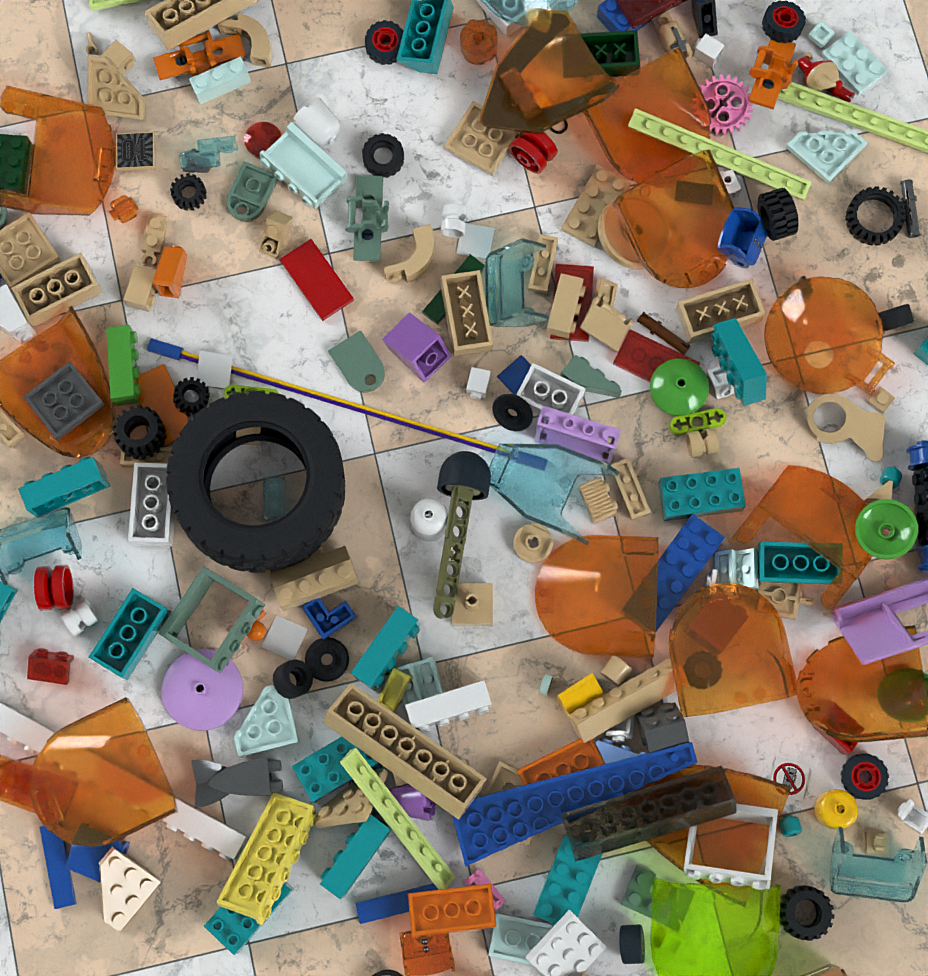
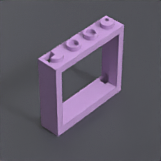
M543 406L537 422L535 442L610 465L621 430ZM542 433L547 435L545 440L540 439ZM608 438L612 439L611 443H607ZM603 452L609 454L608 459L602 458Z

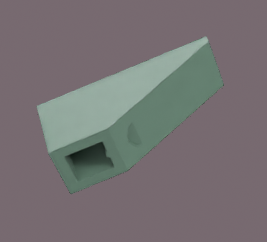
M575 355L560 375L586 388V392L619 398L622 392L621 387L615 381L611 380L610 382L606 379L605 374L601 370L592 368L589 361L582 356L578 357Z

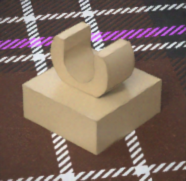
M865 832V853L888 854V833Z

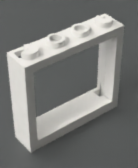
M693 797L684 876H688V878L693 880H699L700 878L708 879L713 883L727 882L734 886L747 885L758 890L770 889L778 809ZM698 815L770 825L765 875L693 865Z

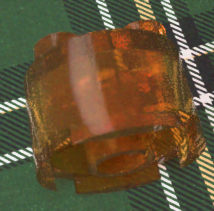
M472 19L468 21L460 34L461 53L466 61L474 65H482L489 60L491 61L496 56L498 47L496 27L483 20Z

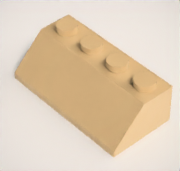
M346 546L270 574L276 597L283 611L359 583Z

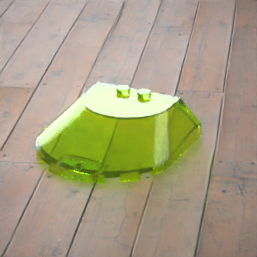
M653 877L650 951L658 976H771L778 954L781 885L775 884L771 885L770 889L758 890L752 886L682 883Z

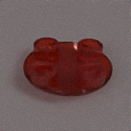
M257 122L247 129L244 143L251 154L256 158H260V152L270 148L281 137V133L272 123Z

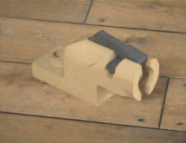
M669 11L652 17L651 23L665 52H669L676 63H680L682 55L685 60L691 57L693 52L686 37L682 33L677 21L672 20Z

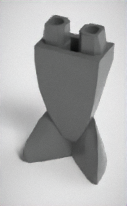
M268 757L241 762L228 768L207 760H192L196 781L195 808L211 805L229 794L269 796L283 790V780H272L271 772L282 771L281 760Z

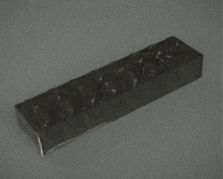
M721 765L562 813L561 818L574 861L577 862L735 814L736 800Z

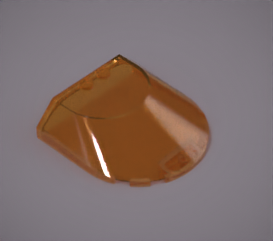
M680 47L613 82L612 84L616 85V90L611 95L594 98L590 103L589 109L583 111L601 148L613 167L626 178L644 185H665L676 182V180L682 179L693 171L700 163L699 160L701 158L628 128L635 108L708 139L711 137L709 136L711 116L707 102Z
M709 149L676 161L620 194L612 205L641 264L658 281L677 288L698 287L714 279L726 267L727 264L725 262L728 258L720 253L717 245L723 226L729 214L735 208Z
M587 535L572 539L554 550L541 567L535 585L537 613L550 636L569 650L581 654L653 659L656 635L658 537Z
M717 583L699 589L686 602L682 603L674 616L676 618L673 628L670 629L669 653L680 711L683 717L715 714L790 698L799 694L784 624L777 610L762 594L750 587L737 583Z
M915 625L904 626L909 634H917ZM840 636L828 641V645L820 651L816 649L806 659L807 664L803 670H800L797 678V698L805 717L821 732L833 738L849 742H873L928 737V699L919 647L862 665L844 636Z
M127 697L58 730L46 741V745L38 753L34 761L32 782L30 783V795L34 810L42 824L50 832H53L61 840L70 844L87 847L111 844L178 813L173 790L143 721Z

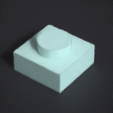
M820 21L808 34L807 38L822 49L834 36L835 32Z

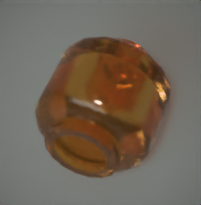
M122 195L110 203L112 210L109 213L114 221L119 220L121 223H126L137 216L139 208L131 196L128 198V196Z

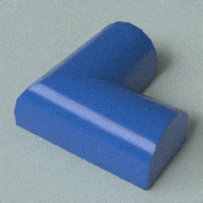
M320 598L301 606L323 640L357 618L346 600L331 611L327 610Z

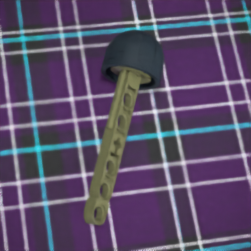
M460 451L449 456L443 462L439 472L437 490L451 497L436 588L437 596L433 606L434 615L439 619L449 618L454 613L456 600L453 599L457 595L472 500H483L488 498L491 482L489 466L482 457L470 451ZM457 507L462 509L461 517L456 513ZM454 526L459 529L458 537L453 533ZM448 565H451L453 568L452 575H449L447 572ZM445 584H447L450 588V593L448 595H446L444 592ZM442 604L447 608L445 615L440 610Z

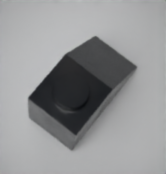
M691 0L692 14L699 38H703L705 34L709 36L718 35L715 0Z

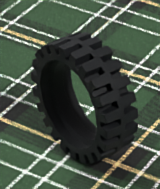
M875 186L873 189L871 187H868L866 190L863 189L854 196L847 208L845 220H847V228L850 227L849 232L855 234L854 238L856 240L860 238V242L863 244L868 242V245L872 246L875 243L878 246L881 243H888L889 240L891 241L897 236L906 218V210L903 208L904 204L902 201L899 202L900 197L898 195L893 196V191L887 192V188L883 187L880 190L879 186ZM878 200L890 207L894 215L892 226L887 231L879 233L865 229L857 218L858 208L863 202Z

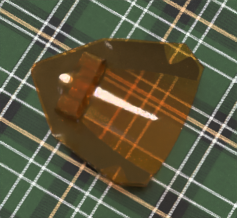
M543 9L497 64L480 114V122L483 126L541 134L556 124L606 101L620 88V85L598 64L567 11Z

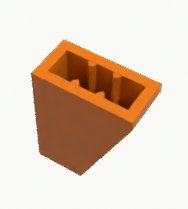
M172 245L171 247L165 246L153 279V285L160 296L179 299L187 261V254L180 246Z

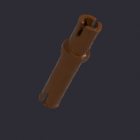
M645 312L636 321L650 330L652 335H657L682 353L683 356L691 346L661 325V321L657 322Z

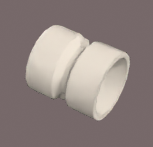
M455 203L445 204L442 212L444 220L441 222V234L451 238L465 236L466 223L464 221L467 220V207Z
M87 599L76 604L75 609L70 608L61 614L65 625L74 636L84 631L86 625L90 627L100 621Z

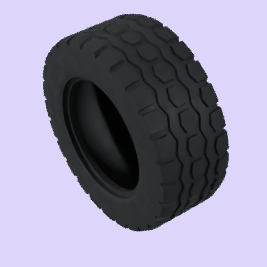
M249 391V394L240 392L229 395V398L225 399L223 397L210 403V407L201 409L193 416V420H189L179 433L181 436L176 438L170 452L172 455L167 463L166 473L168 476L166 477V487L169 502L182 529L203 554L209 556L213 561L223 566H229V568L252 573H264L268 570L272 572L285 569L288 565L293 566L305 560L306 556L316 552L321 547V544L330 537L334 526L337 525L340 519L342 507L344 506L346 485L343 461L339 446L331 430L313 410L305 408L303 403L293 398L287 399L285 395L270 392L266 394L265 391ZM261 427L260 434H249L236 438L237 430ZM266 441L279 444L293 452L306 469L305 488L294 508L280 519L262 525L240 524L226 518L217 511L211 502L210 485L215 468L222 458L236 447L249 442Z

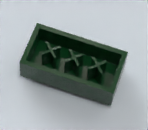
M637 30L562 34L563 80L637 76L639 74L640 57Z

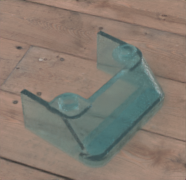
M522 238L487 255L485 260L486 307L490 326L528 327L548 319V315L537 313L533 308L524 306V272L531 269L534 263L533 254L546 249L545 244Z
M60 508L0 529V578L4 585L8 584L9 574L14 575L22 571L26 561L62 549L63 553L75 554L77 560L82 559V544L70 508Z
M838 827L832 846L830 890L834 894L902 903L910 902L915 898L927 866L923 837L919 836L914 850L901 849L895 853L894 858L853 854L852 844L844 841L843 827Z

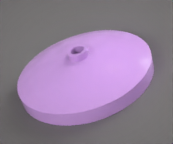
M196 649L197 652L210 660L217 652L210 649ZM185 653L169 666L163 678L161 692L164 706L173 720L186 728L206 731L224 725L235 715L243 698L244 687L240 671L232 660H229L228 666L226 665L222 672L218 673L189 653ZM199 685L204 687L202 692H198Z

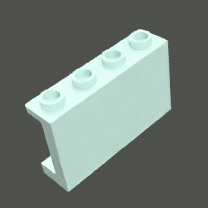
M292 122L286 127V132L270 148L260 152L261 164L266 169L270 168L279 181H284L292 193H297L303 203L308 207L311 206L313 209L319 207L347 179V172Z

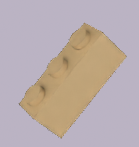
M561 273L547 325V334L569 339L570 333L575 332L577 322L573 321L574 316L579 315L581 304L578 303L579 297H584L586 286H583V278Z

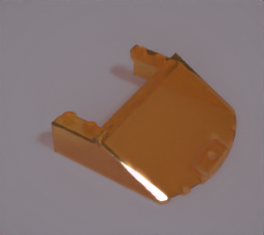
M6 86L0 97L1 109L6 114L34 119L36 124L28 195L0 190V207L25 211L26 214L30 212L31 214L90 216L105 198L111 185L115 168V143L112 139L110 124L108 125L104 116V110L102 107Z
M788 465L728 541L731 544L735 539L740 543L750 542L769 517H772L839 568L840 572L821 595V604L825 608L822 614L825 616L832 612L872 558L859 545L855 533L858 515L867 504L852 489L836 478L821 471L802 466Z

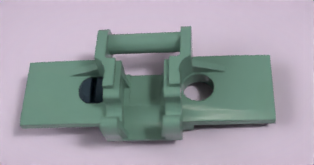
M357 176L356 196H349L346 201L348 203V222L345 226V231L354 233L353 261H380L381 236L383 232L388 230L389 201H384L383 204V176ZM356 208H363L361 224H355Z

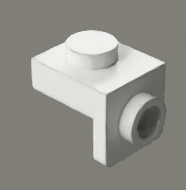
M633 715L612 727L611 731H606V735L612 738L613 742L617 743L632 740L635 716Z
M911 799L900 805L898 809L900 821L922 835L928 827V813L915 805Z

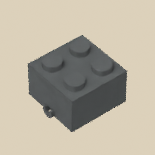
M675 702L664 703L656 708H646L636 714L642 744L647 747L649 753L689 743L685 719Z

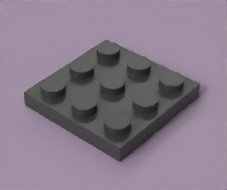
M71 361L23 396L57 441L105 405Z

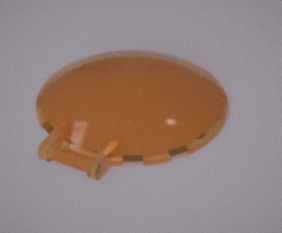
M824 276L808 278L785 290L769 311L764 331L768 357L775 370L783 379L803 391L816 394L837 393L856 385L872 396L875 392V387L887 371L893 368L895 362L881 353L884 334L883 324L874 302L862 289L849 281ZM878 361L881 362L883 365L868 384L864 382Z

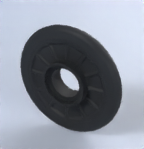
M503 394L497 397L493 403L492 412L494 418L505 429L523 431L531 425L533 412L528 402L522 397L515 394ZM508 409H513L517 416H512Z
M330 637L325 640L320 638L314 641L307 649L305 663L309 666L315 679L330 682L340 678L345 673L349 664V654L344 644L339 640ZM325 654H330L333 658L329 665H324L321 661L322 656Z

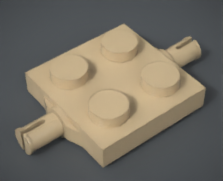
M760 582L758 589L744 591V594L756 596L755 613L796 620L801 604L813 606L814 598L802 596V583Z

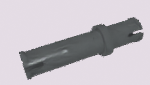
M907 179L900 182L903 195L901 201L906 210L908 238H916L921 236L916 209L917 196L914 195L913 181Z

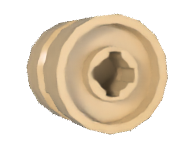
M715 428L703 429L702 433L698 430L686 433L687 448L691 458L702 456L704 452L707 455L719 453V440Z

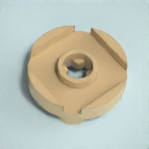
M527 524L520 527L515 533L513 539L514 551L521 560L527 563H540L552 551V536L549 530L541 524ZM536 538V543L539 544L538 547L530 548V544L527 543L528 540Z

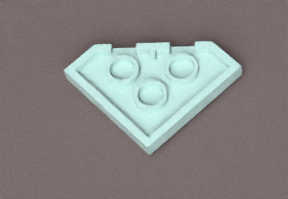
M807 131L799 132L786 145V148L829 184L866 147L867 142L855 131L836 133L834 131H819L818 133H807Z
M274 685L263 689L241 728L235 734L234 740L238 757L299 743L290 700L278 694Z

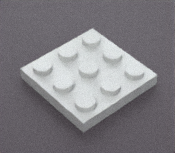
M568 910L529 952L526 959L544 976H581L607 946Z

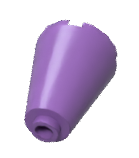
M406 784L388 789L409 817L427 821L433 820L431 816L435 815L436 803L414 787Z

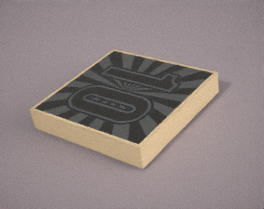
M154 132L116 134L117 171L155 169Z

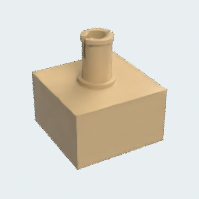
M458 583L457 595L453 599L456 602L452 615V626H493V583Z

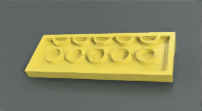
M277 793L272 794L217 900L218 906L256 919L258 924L263 925L265 919L267 920L270 917L274 901L278 900L281 894V887L284 881L286 882L290 876V869L293 863H296L299 858V851L302 845H305L308 840V833L311 827L315 826L314 822L317 818V813L313 805Z

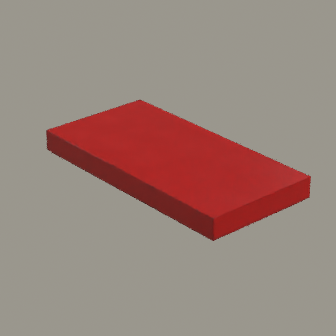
M312 239L279 259L322 321L354 301L348 289Z

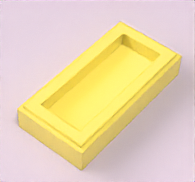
M393 667L378 702L393 713H396L413 676Z

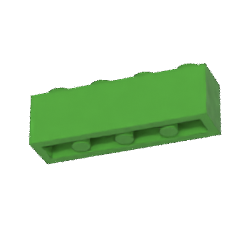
M130 325L106 328L110 398L115 406L139 403L141 387L137 381V378H140L139 367L136 366V360H139L138 350L135 349V343L138 342L137 333L132 330Z

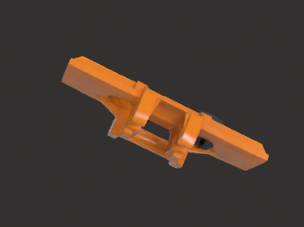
M206 30V33L196 35L179 44L180 50L153 57L159 79L164 80L185 73L196 76L220 66L221 63L229 62L240 56L241 58L247 56L239 34L212 40L210 31ZM205 41L204 49L192 53L189 47H184ZM218 49L223 51L221 55L213 54Z
M770 39L768 47L760 46L758 48L756 61L749 71L750 76L756 78L748 102L774 109L780 90L787 89L791 84L792 73L798 64L797 60L790 64L796 47L795 43H778ZM762 64L769 65L768 69H762Z

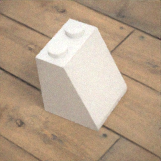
M5 284L0 287V329L20 344L30 342L38 334L27 320L14 292Z

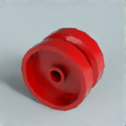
M522 130L520 138H515L509 145L512 156L524 168L536 174L541 173L547 166V161H551L558 153V149L552 139L543 131Z
M57 565L53 570L50 566L36 568L34 594L40 611L52 610L54 606L59 610L71 608L74 588L72 573L68 565Z

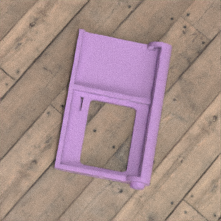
M928 578L831 609L836 626L862 665L928 644V630L911 635L896 616V613L928 603Z

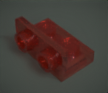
M43 648L34 650L28 657L27 679L67 685L70 677V663L74 660V655H69L63 651L49 652Z

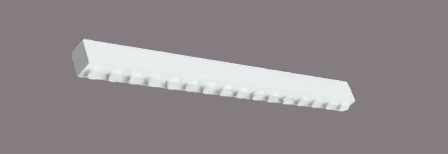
M0 701V733L2 732L7 735L6 739L14 744H18V742L24 744L25 747L23 749L32 754H35V752L42 754L41 759L51 764L55 761L60 764L59 768L67 773L71 771L77 773L76 778L86 783L88 781L95 783L94 788L104 793L106 790L113 793L112 797L120 802L124 800L130 802L129 807L139 812L141 810L148 812L147 816L157 822L159 819L166 822L165 826L175 832L177 829L185 832L183 836L187 839L194 841L196 838L202 842V847L210 851L213 848L219 851L220 857L228 861L231 858H238L249 836Z

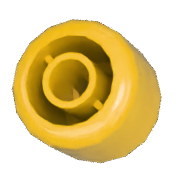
M837 789L828 790L817 798L814 805V813L822 826L828 829L841 830L850 827L856 821L858 805L850 793Z

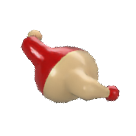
M810 52L798 60V66L804 73V80L808 88L821 91L832 87L841 88L843 86L842 81L838 80L839 71L833 61L811 62L810 60L813 58V55Z

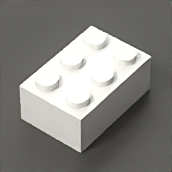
M532 363L516 395L525 399L530 405L532 412L540 415L543 406L575 415L585 395L586 388Z

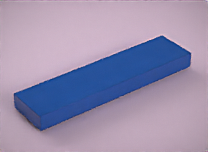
M62 822L41 826L39 828L54 910L75 905L77 903L71 871L65 867L68 855Z
M432 883L355 903L359 922L363 924L409 912L408 893L438 890V888Z

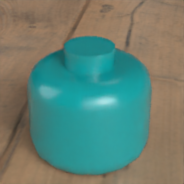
M887 467L882 472L880 483L884 485L888 481H893L892 489H895L902 480V473L896 467Z
M791 814L783 816L784 819L779 822L781 834L784 837L796 836L802 832L799 818L796 816H791Z

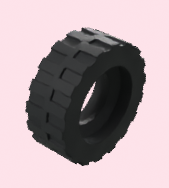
M380 133L370 137L365 142L364 148H362L364 166L373 176H383L386 178L394 176L401 170V166L404 164V150L401 142L395 136H391V134ZM381 147L390 149L393 154L391 161L386 164H380L374 159L375 151Z

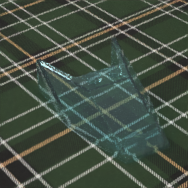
M499 443L489 466L491 472L490 486L524 518L585 545H588L589 541L562 517V511L575 481L580 475L618 476L619 474L618 470L605 462L557 444Z

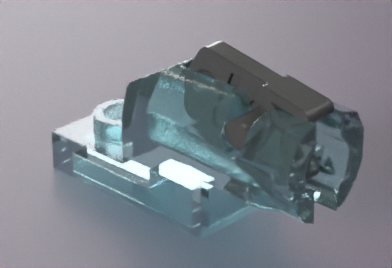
M226 136L197 140L198 150L191 149L179 153L180 166L183 172L208 173L211 168L221 166L220 152L232 153L238 150L236 137Z

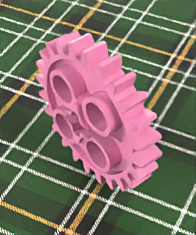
M720 74V78L717 80L713 76L712 82L706 79V86L700 84L699 89L701 91H695L697 97L692 99V102L695 103V105H692V110L696 112L693 113V117H699L696 123H703L702 130L708 127V134L714 130L716 136H718L719 132H722L723 136H725L726 131L733 135L734 128L740 131V124L746 126L747 122L745 119H751V115L748 113H753L754 108L749 106L754 105V103L748 102L751 94L747 93L749 86L743 88L744 81L737 83L738 77L730 80V74H728L726 79ZM724 89L727 91V94L719 95L717 91ZM731 93H735V95L728 99ZM738 101L741 103V106L733 107L731 103ZM726 102V107L722 106L719 110V105H723ZM711 103L714 105V108L709 110L704 106ZM717 112L716 116L714 118H711V116ZM726 115L729 119L723 122L719 120V117Z

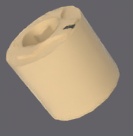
M612 656L600 673L612 684L619 687L632 672V667L619 657Z

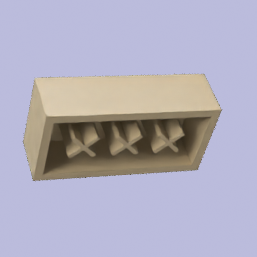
M480 270L441 276L440 285L453 357L492 351L493 340Z
M753 279L678 301L676 307L688 344L710 338L711 334L714 333V324L736 318L742 328L761 322L765 316V311Z

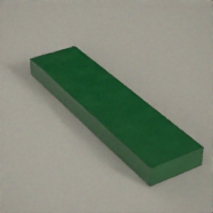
M470 254L454 274L478 270L481 273L485 265ZM441 289L422 311V314L437 325L446 315Z

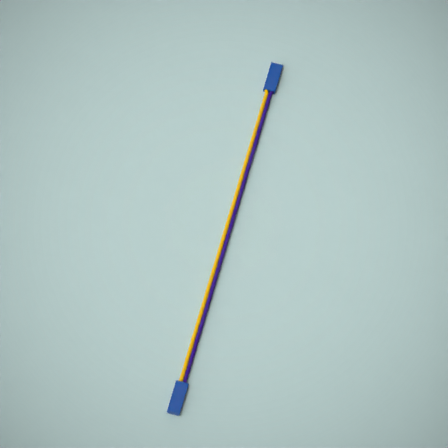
M150 339L147 347L148 352L178 361L185 359L195 363L199 362L198 355L185 352L182 347ZM235 366L231 367V374L512 459V462L541 471L546 469L548 458L516 448L515 450H509Z

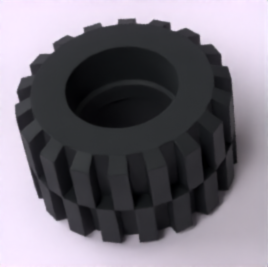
M782 187L759 195L757 204L758 214L767 230L769 239L775 241L796 234L799 225L798 213L790 193Z
M137 405V408L131 406L128 411L124 409L121 411L123 414L116 417L118 422L113 423L115 429L112 430L114 439L122 452L128 457L132 455L133 459L137 460L138 457H141L142 460L146 459L148 455L151 458L154 456L153 453L155 451L159 453L161 451L159 447H164L165 442L163 439H166L167 435L165 433V426L157 412L151 411L150 407L147 406L143 408L142 405ZM142 425L150 427L148 434L142 439L134 440L130 438L131 432L136 427Z
M794 886L793 889H788L787 893L781 896L782 901L781 903L778 902L777 906L779 907V911H777V916L780 917L779 923L783 925L784 930L795 938L807 941L820 939L822 934L826 935L828 927L831 928L833 925L831 919H834L835 914H832L834 907L829 903L831 901L829 897L825 896L823 891L811 886ZM802 900L811 901L816 908L815 920L807 926L799 924L795 918V908Z

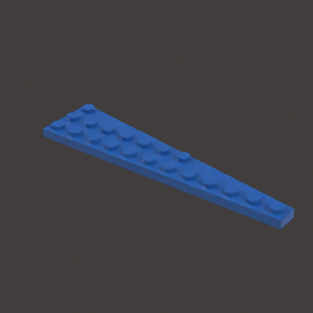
M692 742L476 797L460 819L453 816L465 867L538 833H542L549 828L600 807L607 802L620 798L627 793L658 781L665 776L696 764L697 759Z

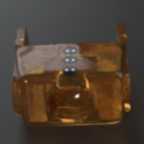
M411 930L399 932L405 976L431 975L450 968L452 972L456 971L449 933L412 938Z

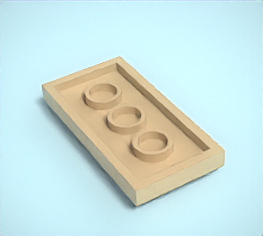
M597 165L563 223L561 231L595 247L599 241L598 221L603 209L613 199L625 195L631 182Z

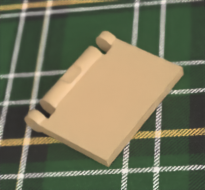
M596 296L580 329L615 352H618L634 321L629 319L624 324L627 316L605 301H602L597 306L600 298Z

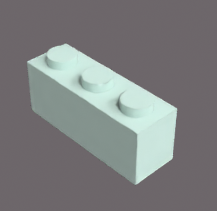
M241 56L189 79L200 105L251 83Z

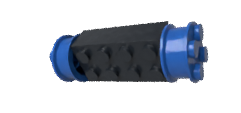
M924 440L918 441L917 445L907 448L906 453L910 454L908 470L914 471L912 484L915 486L914 503L917 506L916 519L919 527L918 543L920 544V547L916 548V552L919 553L920 564L917 565V568L921 569V573H928V441Z

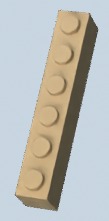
M672 656L660 664L647 669L635 678H631L619 687L612 689L603 696L594 699L585 706L576 709L568 716L575 733L585 743L690 683L683 665Z

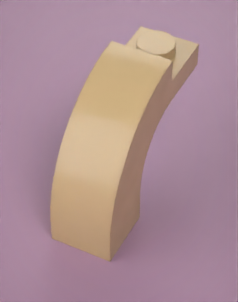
M239 14L238 20L227 18L218 23L221 34H239L252 43L250 53L252 65L271 68V44L266 30L258 21L247 15Z
M431 224L412 229L416 244L415 252L405 262L384 267L387 281H398L405 276L407 283L427 271L435 253L434 233Z

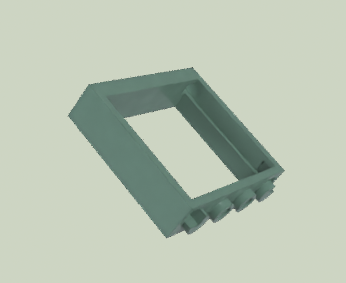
M203 566L158 634L218 673H221L224 667L228 666L233 653L239 649L245 635L251 631L253 623L261 615L260 613L265 604ZM215 580L249 601V603L210 660L176 637Z

